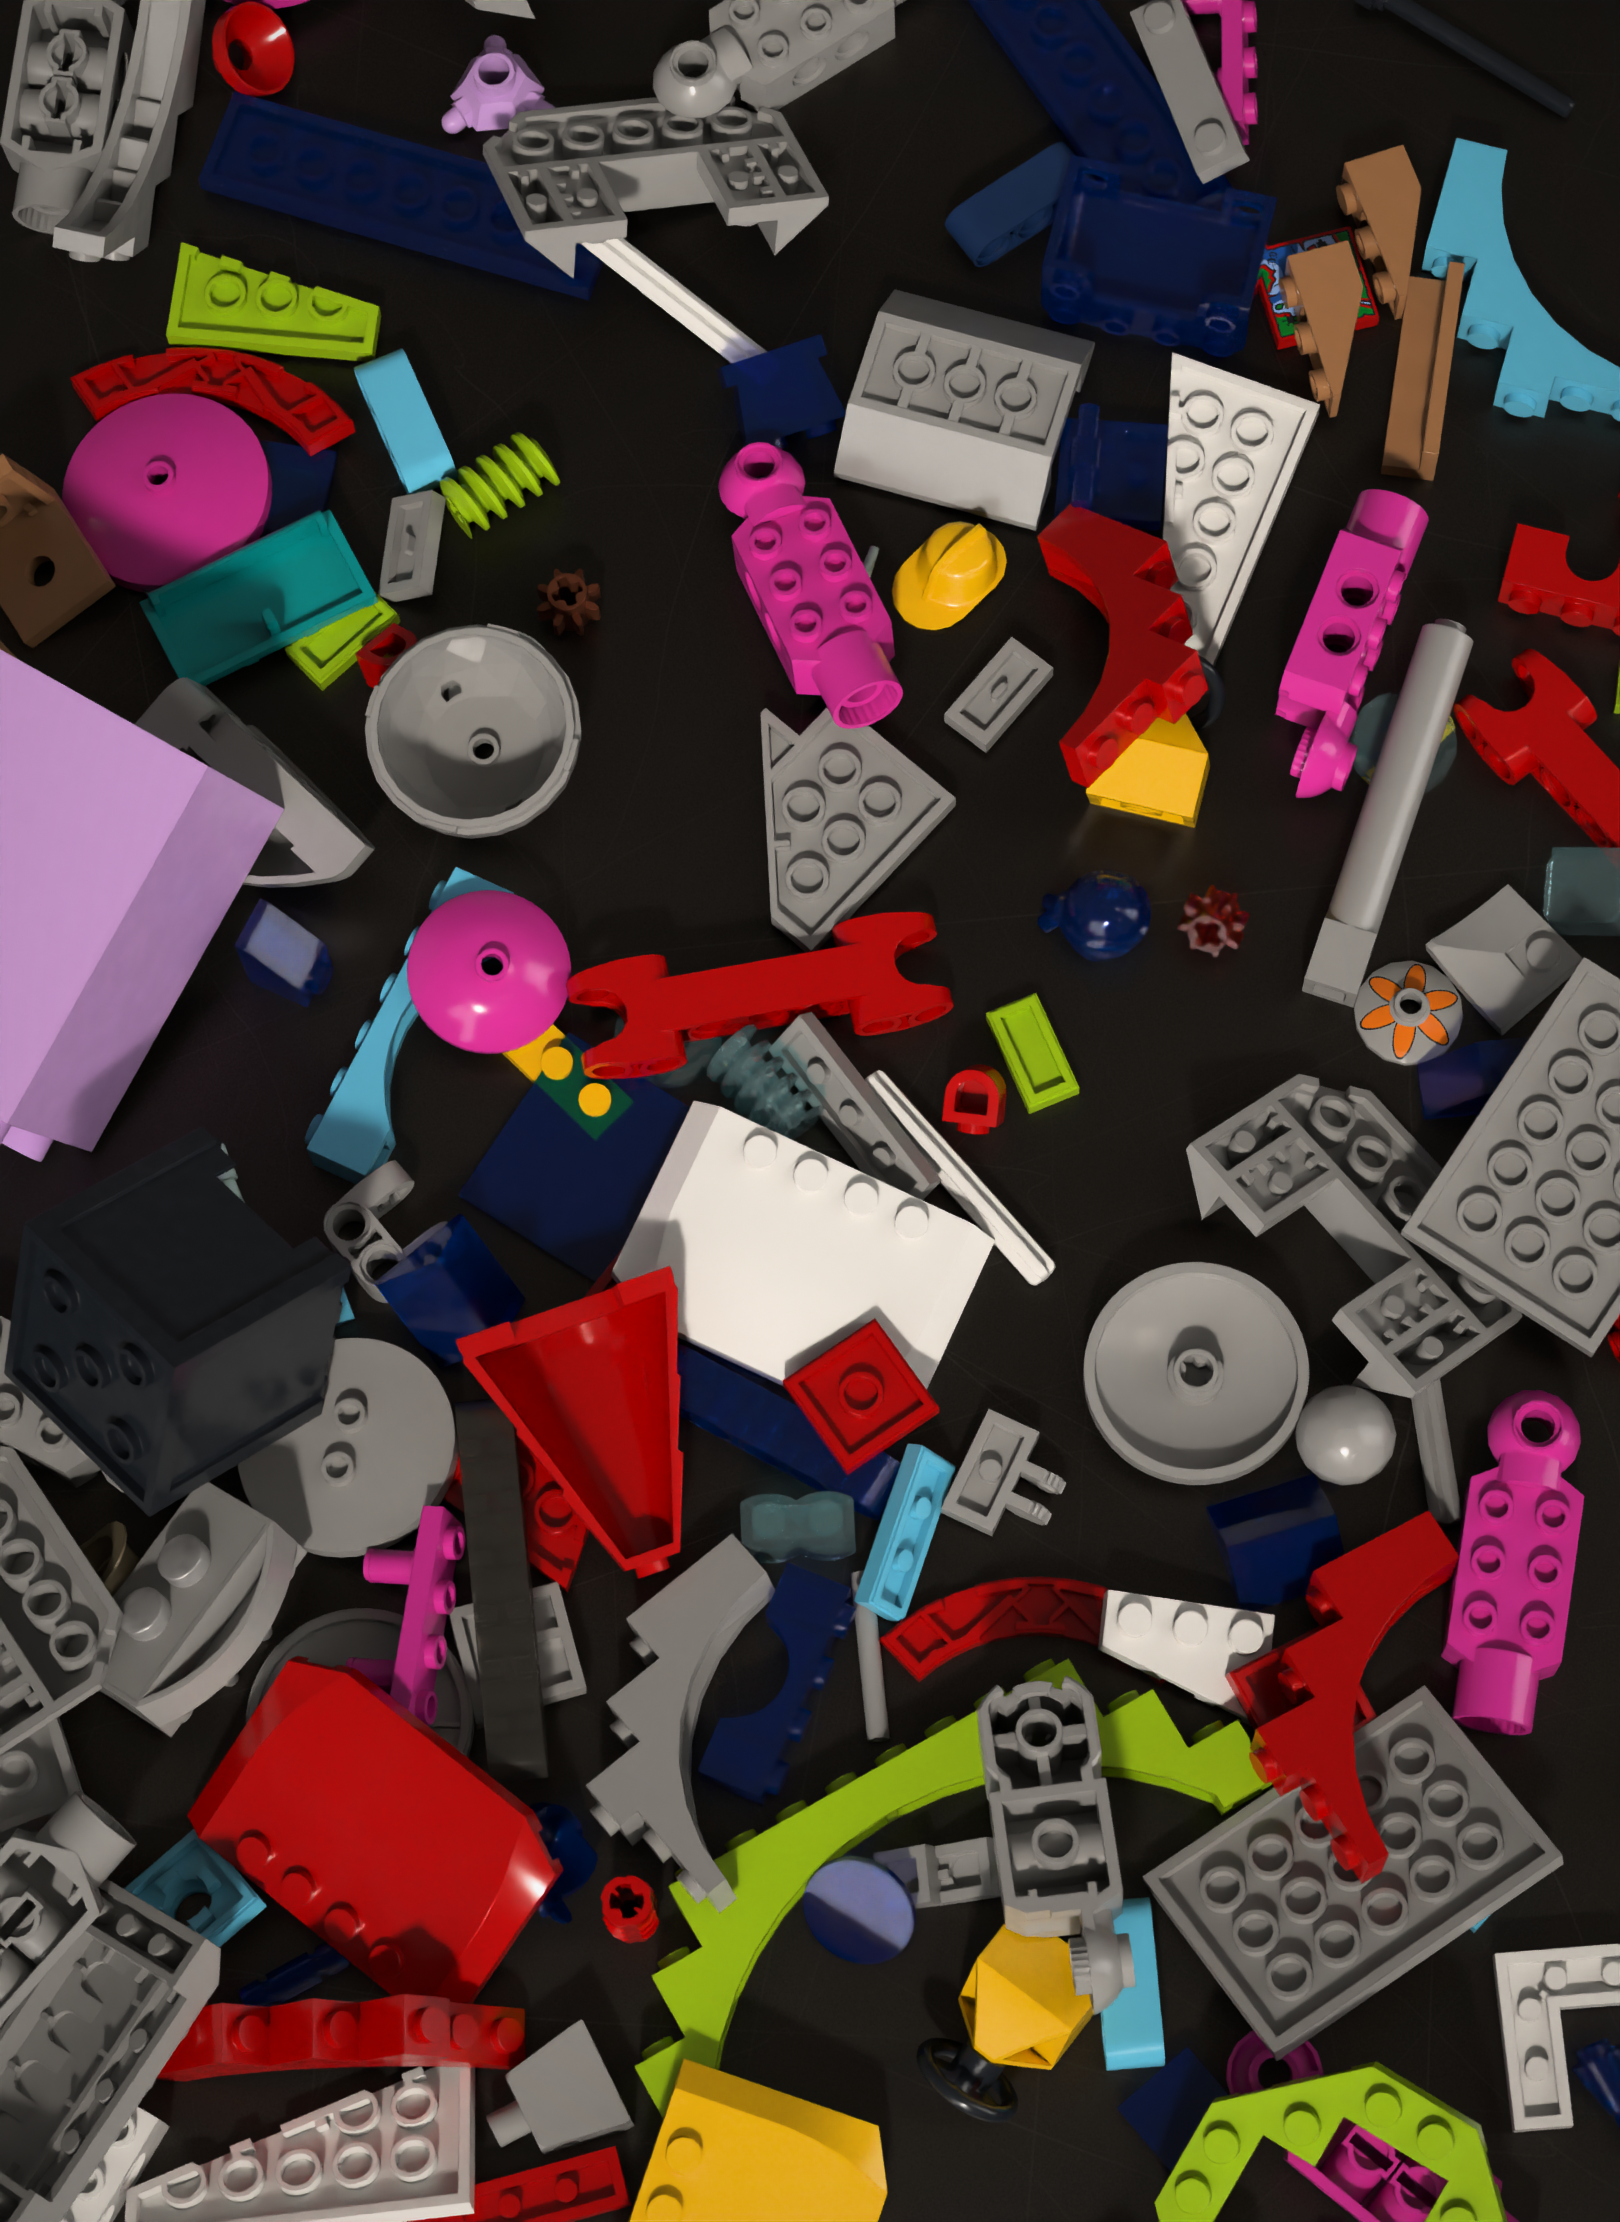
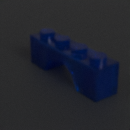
M787 1562L765 1613L767 1625L781 1639L789 1655V1670L785 1684L777 1697L760 1711L743 1717L719 1719L697 1770L700 1781L760 1806H764L769 1793L776 1796L779 1795L790 1769V1764L783 1761L791 1740L801 1743L812 1718L813 1712L805 1709L814 1688L823 1691L833 1670L835 1659L827 1657L836 1636L845 1639L854 1621L857 1608L850 1605L852 1600L850 1587Z

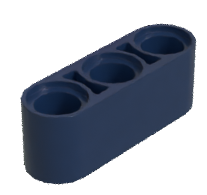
M1058 142L1047 147L962 202L949 214L944 226L976 267H983L994 262L1080 206L1091 196L1097 183L1066 143Z

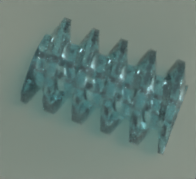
M754 1024L746 1025L728 1038L718 1049L707 1067V1076L713 1082H722L720 1092L726 1098H735L734 1108L741 1115L749 1114L748 1120L793 1140L806 1132L819 1120L823 1114L824 1107L818 1105L806 1111L804 1106L810 1099L812 1092L807 1088L795 1094L790 1092L799 1077L796 1073L792 1072L779 1078L776 1074L783 1066L785 1060L781 1056H777L765 1062L763 1057L770 1049L771 1043L768 1040H763L751 1045L749 1042L756 1034L758 1028Z

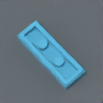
M907 1444L854 1599L856 1603L890 1622L899 1623L906 1617L941 1514V1507L946 1499L956 1469L954 1464L923 1445Z

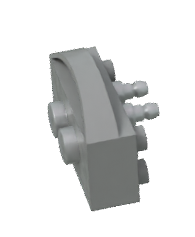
M207 1482L192 1491L113 1596V1599L124 1615L104 1684L99 1691L172 1737L179 1726L190 1718L195 1708L207 1701L222 1687H232L237 1683L239 1679L238 1672L254 1654L261 1642L271 1637V1626L281 1608L289 1582L295 1574L296 1567L307 1554V1551L273 1520L213 1484Z

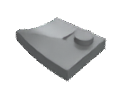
M1509 884L1463 920L1426 944V951L1501 1036L1565 982L1582 960V957Z
M557 1582L455 1607L453 1612L449 1614L461 1667L471 1695L476 1729L488 1727L538 1707L587 1694L586 1683L560 1587Z

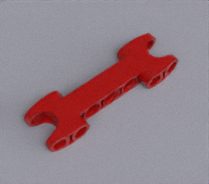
M1526 648L1512 659L1514 672L1528 696L1529 702L1526 706L1516 711L1505 712L1493 708L1487 702L1478 699L1472 694H1467L1454 704L1455 717L1479 756L1504 782L1509 785H1515L1527 774L1531 773L1620 870V770L1584 732L1587 727L1597 720L1595 708L1566 673L1538 651Z
M889 912L848 919L837 924L832 929L835 948L671 977L665 956L657 954L618 959L581 971L572 976L566 983L569 1001L574 1004L604 1006L612 1009L622 1018L625 1024L623 1031L615 1038L607 1040L581 1055L584 1074L596 1079H626L670 1072L681 1068L688 1061L684 1043L792 1024L799 1015L813 1012L817 1019L850 1014L854 1032L860 1036L902 1031L938 1019L954 1007L950 988L930 984H916L908 981L899 973L895 965V960L900 955L936 937L937 930L932 915L924 912Z

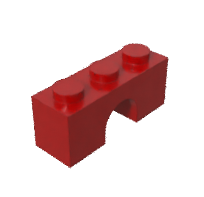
M1518 523L1497 602L1508 604L1511 609L1519 613L1536 614L1542 612L1558 616L1562 621L1572 626L1588 627L1595 625L1612 629L1616 635L1620 636V558L1616 570L1609 577L1599 581L1581 579L1570 570L1566 562L1569 535Z

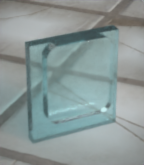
M1552 847V858L1548 861L1546 870L1543 913L1547 918L1546 922L1559 935L1620 936V848Z

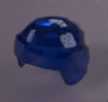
M1102 869L1083 875L1059 895L1046 894L1043 897L1042 905L1047 911L1038 917L1037 922L1045 933L1060 926L1065 938L1085 959L1097 962L1120 957L1134 949L1148 932L1152 910L1147 892L1135 878L1118 870Z
M551 1802L533 1803L528 1807L535 1812L543 1827L539 1834L552 1860L554 1861L558 1858L564 1868L538 1906L541 1917L551 1916L555 1922L566 1924L572 1921V1916L563 1898L571 1896L588 1881L596 1867L597 1853L584 1838L581 1823L572 1811Z

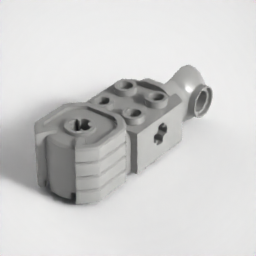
M1065 1676L1061 1690L1052 1687L1051 1682L1032 1681L1013 1687V1692L1006 1697L1001 1687L995 1685L980 1703L977 1710L979 1747L986 1797L989 1801L990 1821L1005 1927L1025 1937H1059L1081 1934L1079 1938L1068 1939L1076 1996L1089 1994L1093 2015H1096L1113 2004L1123 1988L1135 1987V1974L1128 1933L1115 1934L1113 1920L1123 1914V1887L1106 1778H1102V1751L1094 1699L1092 1694L1083 1685L1068 1676Z

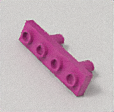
M1183 0L1189 15L1219 13L1220 18L1222 17V67L1218 68V72L1213 73L1243 145H1249V125L1258 123L1256 93H1249V78H1257L1258 74L1255 46L1248 47V33L1257 32L1255 1Z
M422 1506L416 1547L413 1551L369 1548L366 1551L363 1562V1574L369 1583L409 1585L397 1656L395 1660L349 1657L345 1665L359 1670L427 1726L434 1722L437 1714L438 1702L434 1688L437 1671L442 1669L446 1661L447 1644L443 1635L447 1614L449 1615L453 1612L456 1602V1588L453 1582L456 1560L462 1558L465 1549V1533L462 1524L443 1506Z

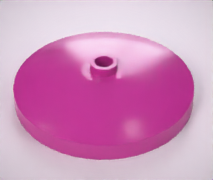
M159 394L144 397L116 409L87 433L75 450L67 467L63 483L62 502L113 582L130 590L150 593L258 540L270 514L273 498V481L268 459L258 438L236 413L220 403L196 395Z

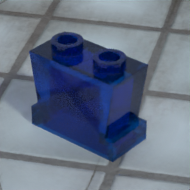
M821 334L716 369L722 390L733 387L742 448L751 443L764 442L781 449L788 446L785 438L786 435L805 430L807 439H811L838 430L835 419L844 417L846 412L818 358L827 355Z

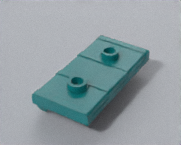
M329 509L323 513L317 510L148 593L149 598L139 603L178 679L186 677L206 686L244 666H250L258 662L259 659L305 636L308 637L315 634L320 629L364 607L367 608L377 603L378 600Z

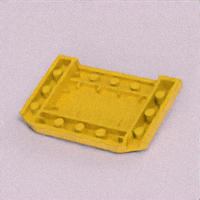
M683 2058L628 2222H878L888 2193L879 2126Z

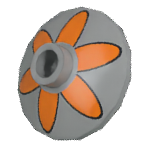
M1415 961L1389 963L1372 972L1360 987L1354 1006L1356 1030L1367 1048L1383 1060L1407 1066L1426 1064L1445 1054L1458 1037L1463 1020L1461 997L1447 976L1433 966ZM1406 999L1414 1000L1419 1004L1420 1010L1417 1013L1408 1014L1401 1009L1400 1003Z

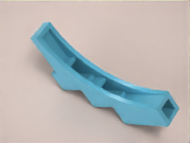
M1456 138L1426 244L1421 271L1432 273L1436 278L1445 281L1449 261L1465 263L1463 281L1470 282L1457 338L1468 340L1470 344L1481 349H1494L1497 347L1507 350L1493 405L1504 408L1506 412L1514 416L1530 417L1534 415L1544 418L1548 401L1553 400L1560 402L1564 407L1573 411L1593 410L1610 414L1614 419L1620 421V367L1589 351L1552 319L1531 293L1513 258L1504 226L1501 187L1507 150Z

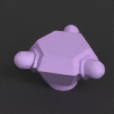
M491 35L485 40L484 49L479 56L472 58L451 95L454 101L451 104L453 107L443 115L441 124L443 129L450 134H456L466 126L468 128L473 126L476 131L509 129V121L519 112L555 107L544 100L545 96L542 95L545 90L520 55L512 54L507 49L506 42L501 36Z

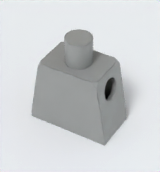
M583 2020L571 2025L508 2072L505 2077L516 2100L486 2115L500 2147L532 2132L544 2155L616 2134L635 2126Z

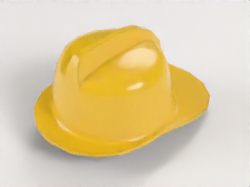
M959 521L947 523L939 527L903 563L896 573L892 587V596L896 610L906 622L920 629L939 630L951 627L963 619L995 589L1004 577L1007 564L1004 547L996 536L987 531L980 523L973 525Z

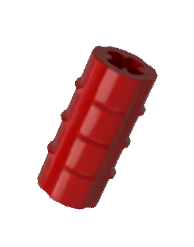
M634 1875L615 1877L606 1884L601 1893L603 1921L610 1933L625 1943L631 1944L647 1941L654 1935L659 1926L656 1895L647 1882ZM636 1901L639 1908L634 1907L637 1915L631 1918H624L622 1912H626L624 1904Z

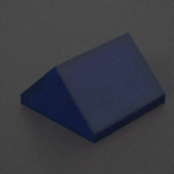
M460 1213L374 1282L380 1293L439 1368L463 1360V1356L458 1350L456 1339L508 1321L512 1323L526 1299L475 1230Z
M1314 1474L1206 1507L1240 1610L1257 1611L1308 1595L1306 1592L1313 1571L1344 1555L1336 1514Z

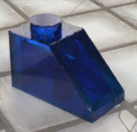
M260 899L235 944L248 979L256 985L304 1007H308L315 993L321 995L332 977L333 965H331L332 960L326 944L271 903Z
M1530 1037L1476 1042L1417 1064L1423 1120L1480 1114Z

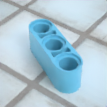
M401 348L353 367L362 394L407 495L439 488L440 481L446 477L454 481L458 480L457 470L404 350Z
M1150 1898L1123 1899V1914L1113 1921L1115 1934L1128 1933L1134 1965L1135 1987L1123 1988L1114 2003L1100 2012L1107 2071L1165 2066Z

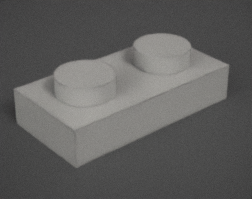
M434 490L392 498L378 591L379 596L391 603L432 595L446 501L445 497Z
M1011 637L944 713V722L987 753L1052 678L1053 667L1015 638Z

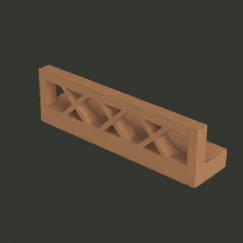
M1449 261L1445 281L1409 276L1381 474L1430 481L1434 479L1440 449L1465 263Z

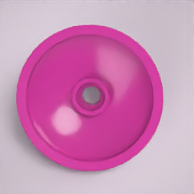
M495 890L465 893L450 899L435 909L417 931L407 962L409 993L416 1011L425 1024L437 1036L449 1044L466 1051L482 1054H498L513 1051L528 1045L544 1034L555 1022L568 997L566 983L571 978L569 951L562 933L553 920L541 908L527 899L512 893ZM487 957H494L500 961L502 971L497 975H488L482 970L481 962Z

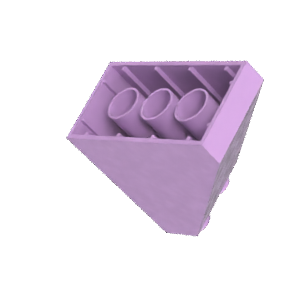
M1 649L0 1145L3 1143L31 1159L42 1162L53 1140L90 1152L93 1151L284 809Z

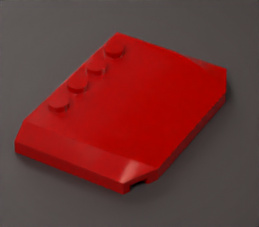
M302 1656L289 1659L188 1812L187 1816L198 1837L390 1995L411 1994L450 1998V2002L472 2004L564 1870L558 1858L554 1861L552 1860L539 1834L543 1829L540 1821L530 1807L356 1668L339 1664L334 1667L307 1662L309 1658Z

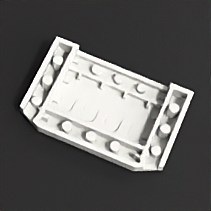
M693 1101L618 1257L611 1277L618 1284L670 1266L674 1275V1283L678 1288V1337L782 1386L784 1379L875 1318L927 1389L995 1240L977 1226L723 1107Z

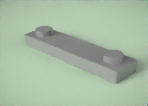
M1152 0L1131 11L1132 20L1201 182L1205 184L1250 161L1183 0Z
M813 1012L799 1015L768 1049L863 1173L924 1200L942 1181Z

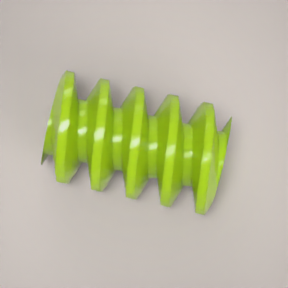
M516 432L510 436L512 450L506 445L499 443L493 447L494 461L483 454L475 459L477 473L464 465L457 470L459 484L449 477L440 481L441 493L446 498L445 504L461 529L471 539L472 534L469 523L474 521L485 531L490 528L487 516L488 511L492 510L502 519L508 517L504 503L505 500L510 499L519 508L524 507L525 501L522 493L524 488L529 489L537 497L543 494L539 480L541 477L544 476L555 486L561 483L549 457L540 444L532 437L528 439L522 433Z

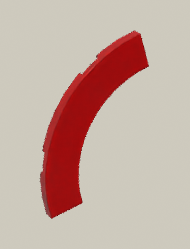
M173 347L166 348V353L134 358V355L131 354L93 366L70 377L74 390L97 423L108 414L130 402L159 394L177 393L204 397L217 403L235 406L255 413L286 431L303 447L310 457L356 432L353 421L340 405L311 381L306 383L302 379L286 372L284 366L251 354L227 349Z
M1043 1576L1016 1577L984 1582L943 1599L939 1598L904 1618L882 1636L880 1643L918 1682H921L936 1668L955 1656L997 1640L1026 1636H1048L1080 1641L1098 1647L1103 1598L1108 1588L1074 1579ZM1146 1674L1159 1687L1166 1682L1164 1679L1158 1680Z

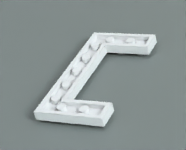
M1620 1943L1494 1953L1492 1956L1512 2132L1564 2129L1574 2126L1560 2010L1620 2005Z

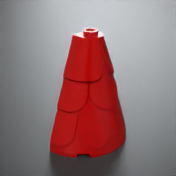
M670 1266L618 1283L611 1289L510 1323L508 1321L455 1340L458 1350L463 1356L464 1365L517 1429L516 1435L563 1489L561 1493L562 1499L624 1572L635 1568L638 1579L670 1568L667 1557L679 1553L681 1543L683 1452L678 1449L681 1376L677 1373L678 1288L674 1283V1275Z

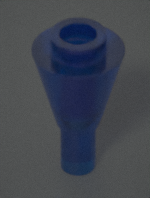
M1604 2038L1578 2050L1576 2054L1580 2061L1573 2065L1571 2070L1609 2115H1613L1620 2129V2044L1611 2046L1608 2038Z

